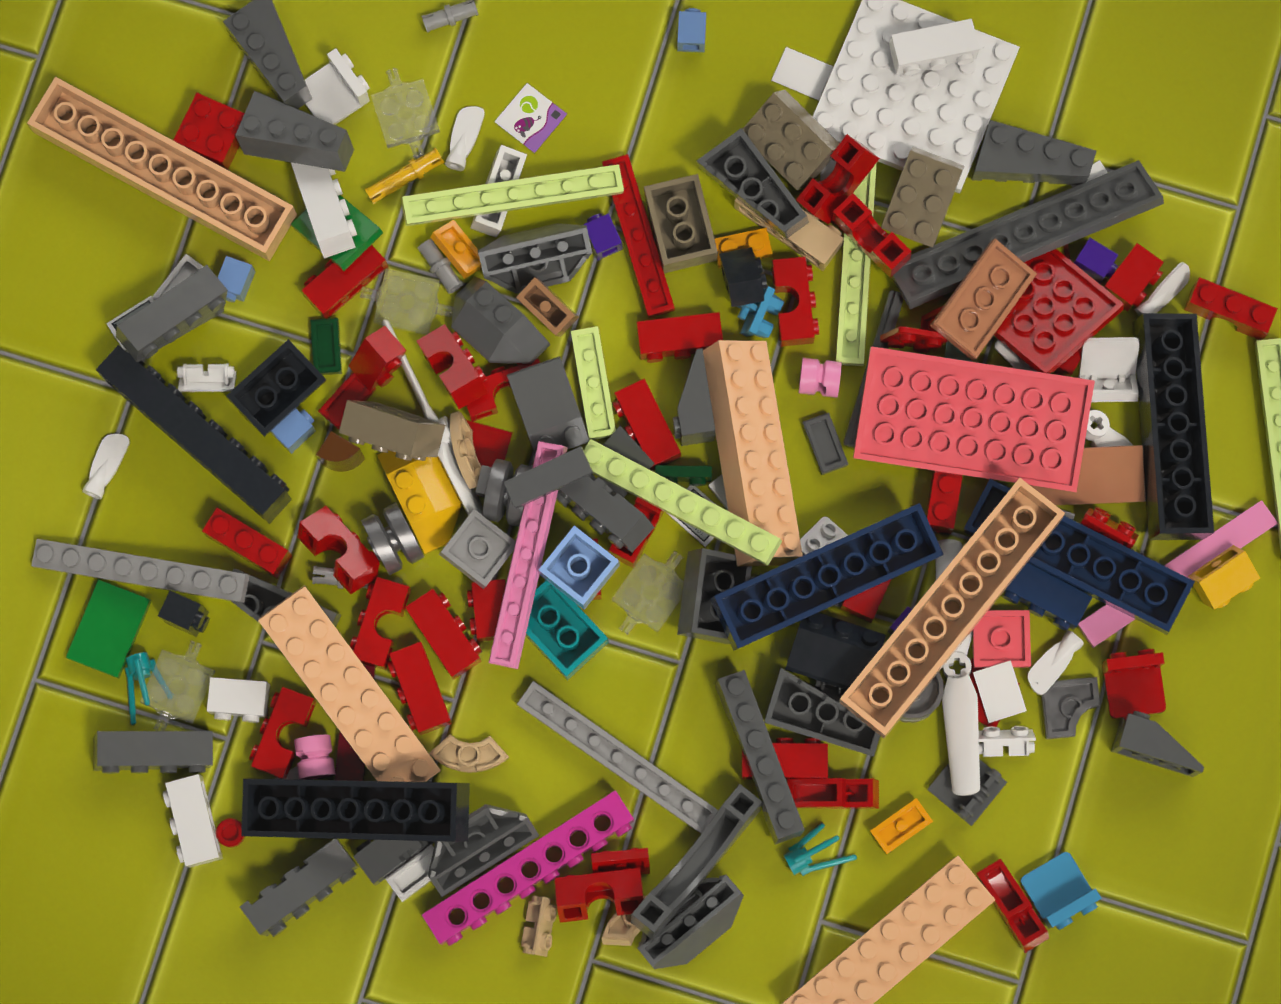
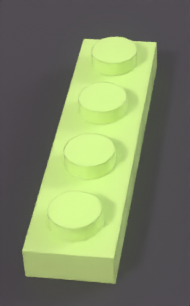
M597 326L571 331L589 440L608 438L616 431L599 329Z

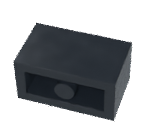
M752 247L720 253L722 276L731 307L765 301L763 290L768 289L765 272L763 273L760 257L755 258Z
M169 591L158 614V617L166 624L195 637L198 636L199 632L203 633L210 620L207 617L209 612L201 604L173 591Z

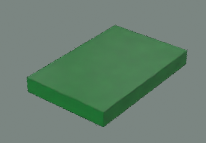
M341 195L338 196L339 200L345 199ZM346 199L350 215L345 216L346 221L350 219L353 221L357 235L352 238L356 248L328 257L343 271L383 234L380 227ZM306 209L291 225L321 252Z
M98 579L66 658L119 679L126 664V658L129 657L152 601Z

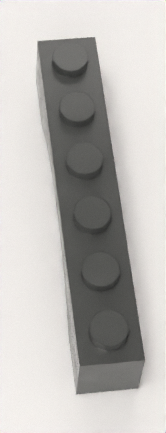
M745 670L719 678L715 687L725 714L735 731L747 760L759 799L762 801L764 818L774 845L801 836L805 830Z
M739 784L685 856L631 914V923L654 941L761 811L762 801Z

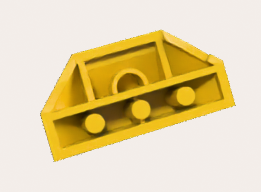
M389 450L388 453L382 452L377 457L424 554L446 545L452 538L462 502L439 457H426L425 461L412 458V461L397 458L395 456L396 452Z

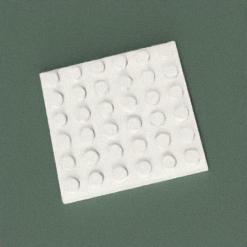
M862 0L813 118L839 143L848 134L880 158L878 162L901 171L912 147L964 165L965 167L955 192L960 194L1020 47L975 30L980 49L977 58L972 63L967 65L950 64L944 69L933 71L931 68L920 70L918 74L912 76L896 75L889 48L892 34L955 21L901 0Z

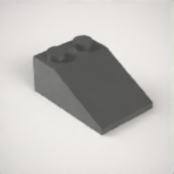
M702 348L696 350L678 405L677 416L673 417L675 439H681V446L715 441V424Z
M560 356L507 374L534 455L536 454L538 441L562 445L568 449L589 442Z
M1134 711L1133 714H1127L1120 719L1111 752L1191 777L1203 772L1204 766L1157 722L1149 720L1150 715Z

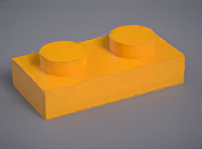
M454 220L432 233L430 238L464 279L482 269L477 247Z
M767 227L715 238L718 251V268L721 267L720 253L752 247L755 258L772 257L773 254Z
M916 798L869 832L887 855L932 823L933 820Z

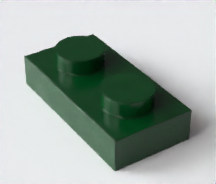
M656 465L655 473L676 484L678 482H689L690 486H705L706 482H711L712 466Z

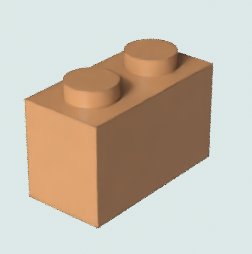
M536 277L516 297L558 337H561L579 318L551 289Z

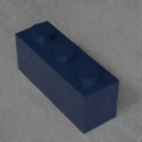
M1028 562L1002 595L1004 599L1011 603L1018 604V602L1027 605V610L1042 618L1045 615L1053 619V624L1065 631H1068L1069 628L1074 630L1078 626L1092 599V596Z

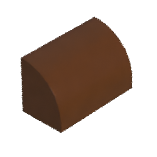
M332 431L316 454L323 466L337 472L355 469L365 460L359 447Z

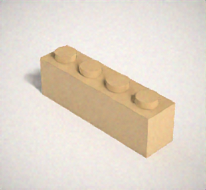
M737 198L734 202V208L761 228L767 227L768 233L802 257L806 256V260L824 271L843 245L844 238L841 237L842 233L832 225L826 226L821 223L819 218L815 217L807 209L804 212L808 217L809 223L786 239Z

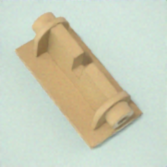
M532 896V901L528 902L525 921L534 922L535 925L534 928L524 927L521 947H523L522 953L547 957L548 950L552 946V925L557 917L556 900Z

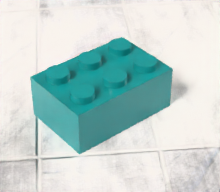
M547 580L536 589L526 637L568 681L609 643L608 637L574 601Z

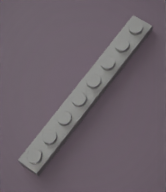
M42 539L36 540L31 565L36 568L240 603L245 602L250 576L232 571Z
M534 681L517 703L520 708L700 834L704 832L719 811Z

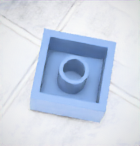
M573 526L538 571L540 576L585 610L620 564L618 559L576 526Z

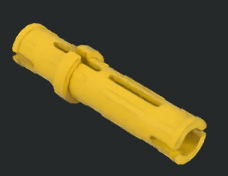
M435 147L420 158L409 160L408 165L372 186L365 188V191L374 205L377 201L413 180L424 178L423 175L444 164V161Z

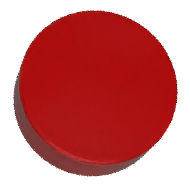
M225 819L216 829L218 841L226 847H237L245 839V836H241L242 823L236 819Z

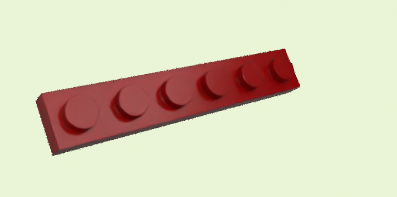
M626 154L602 161L603 167L619 165L624 192L611 196L647 316L652 318L673 312L675 307L629 155Z

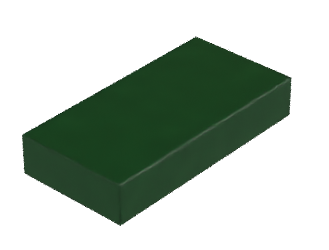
M339 319L310 320L313 366L322 375L342 374Z

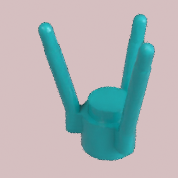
M147 652L137 653L126 658L128 667L125 668L128 682L131 725L136 724L134 680L139 681L145 705L150 704L145 679L151 676L150 671L154 674L167 698H173L166 682L157 669L155 659L149 660Z
M820 823L798 843L789 847L790 852L784 854L793 874L796 875L801 872L802 876L812 871L856 860L857 856L855 854L808 866V864L813 862L810 856L839 840V836L836 835L808 851L805 847L802 848L825 827L824 823Z

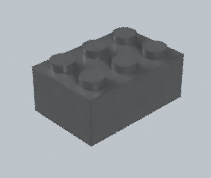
M704 548L688 551L677 635L730 644L710 599L715 595L751 579L752 566L737 567L736 555Z

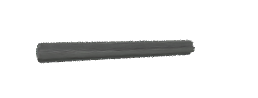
M891 290L888 293L873 347L889 349L888 343L880 342V335L895 329L904 300L898 291ZM867 365L843 441L844 445L850 448L855 447Z

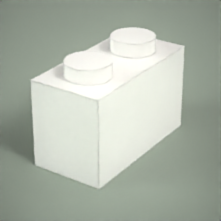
M210 677L207 712L214 714V719L229 721L231 716H241L244 722L259 723V718H267L270 684L265 681Z

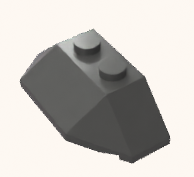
M556 223L501 236L478 250L484 278L518 294L534 277L540 279L547 287L571 281L586 259L592 254L586 225Z
M474 276L455 295L451 328L488 362L532 364L550 346V343L527 317L487 281Z
M485 804L469 814L467 842L435 841L428 877L441 897L537 838L539 834L526 814Z
M727 875L719 876V878H705L654 941L643 933L642 940L639 942L637 949L654 969L689 963L732 927L744 896L743 893Z

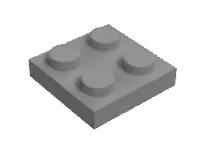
M474 509L439 555L484 589L514 551L516 541Z

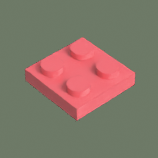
M987 611L972 630L973 668H988L1010 660L1013 668H1030V611Z

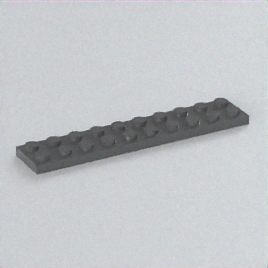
M1138 160L938 243L933 248L929 247L911 255L910 260L892 276V279L909 309H912L955 291L993 239L998 240L1021 261L1025 262L1164 204L1163 195Z

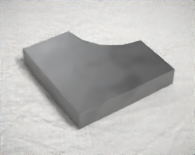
M1097 677L1056 681L1044 695H1041L1046 739L1075 737L1076 724L1081 715L1088 709L1100 706Z

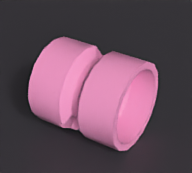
M803 358L799 394L814 395L818 391L822 396L837 398L842 362L826 360L824 364H820L818 359Z
M314 735L294 740L296 756L301 758V761L297 763L299 780H313L335 775L334 760L329 757V753L332 752L330 735Z

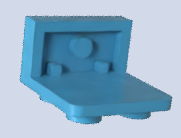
M1068 852L1058 855L1021 878L1023 888L1048 929L1054 926L1058 930L1066 927L1073 922L1071 916L1080 911L1083 916L1096 909L1098 906L1095 902L1102 899L1096 888L1091 889L1073 857Z

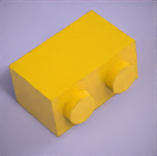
M1233 545L1190 574L1188 578L1195 581L1193 586L1202 602L1215 610L1226 606L1231 598L1238 593L1252 588L1253 583L1259 580L1260 576L1246 551Z

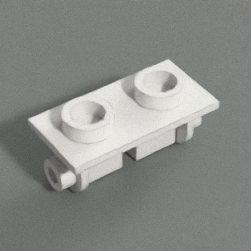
M183 364V367L177 368V376L180 378L178 390L180 392H231L235 387L236 371L234 366H229V364H208V371L203 370V364Z
M1014 726L1011 730L985 727L982 731H978L979 742H982L979 743V754H982L983 757L1003 756V746H1008L1009 756H1029V753L1035 752L1034 741H1036L1033 730L1028 729V727Z

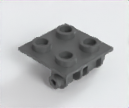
M980 759V790L977 793L960 796L952 792L949 763L927 789L971 826L1007 783L997 770L989 768Z

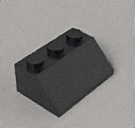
M288 339L226 396L234 407L265 437L326 381V378Z
M818 612L801 620L785 670L847 690L882 648L886 634Z

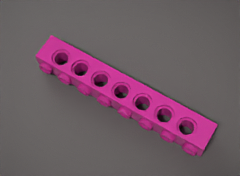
M615 790L422 914L439 944L447 943L448 946H451L463 938L461 932L469 927L473 931L488 922L485 917L495 911L499 915L510 908L512 905L509 901L517 896L524 899L536 891L534 885L542 880H544L545 884L549 883L560 875L558 870L565 865L572 868L583 861L582 854L590 849L595 853L608 844L606 839L616 833L620 837L631 830L630 824L634 822V818ZM599 816L608 817L611 821L609 829L598 831L594 826L596 818ZM576 831L585 833L587 837L586 843L581 847H575L570 842L571 835ZM559 847L562 850V858L558 862L547 860L546 853L549 848ZM528 862H533L538 866V873L533 878H527L522 873L523 866ZM511 878L513 880L514 888L510 893L503 894L499 891L498 883L501 879ZM480 893L487 894L490 899V903L485 909H477L474 905V899ZM455 909H462L465 912V920L460 925H454L450 921V914Z

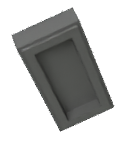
M829 413L802 423L821 475L848 466Z

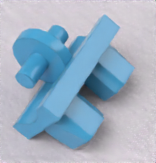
M768 286V289L763 290L765 301L737 306L741 309L738 318L745 320L740 334L746 337L755 335L761 338H768L774 324L764 320L763 317L766 311L773 315H778L784 304L782 299L774 295L775 289Z

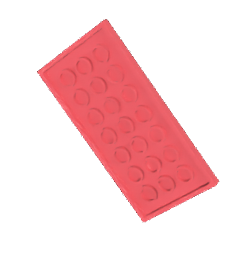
M870 346L853 458L1016 483L1021 478L1032 486L1077 492L1095 381Z

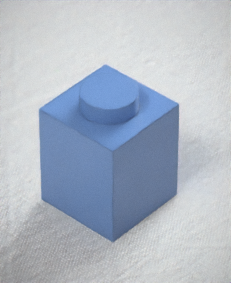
M695 8L679 11L677 51L705 52L706 12H701V10Z
M228 256L225 257L218 279L228 290L227 301L235 302L237 299L244 302L256 271L251 264Z
M295 409L271 433L292 454L316 432L312 425L314 419L304 409L300 412Z

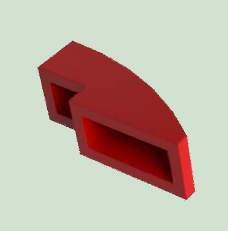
M873 778L787 779L796 808L879 809V780Z
M1001 859L977 872L979 880L994 897L995 901L993 904L1024 953L1049 939L1047 929Z

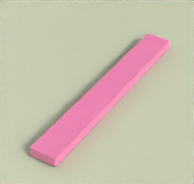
M538 441L533 468L567 453L568 448L562 445ZM558 490L524 505L489 658V663L514 669L519 667L539 578L538 570L542 565Z
M1261 500L1215 531L1214 534L1203 539L1164 566L1188 578L1190 574L1231 546L1235 545L1241 549L1277 525L1278 522ZM1106 604L1078 624V628L1091 647L1094 648L1135 619Z

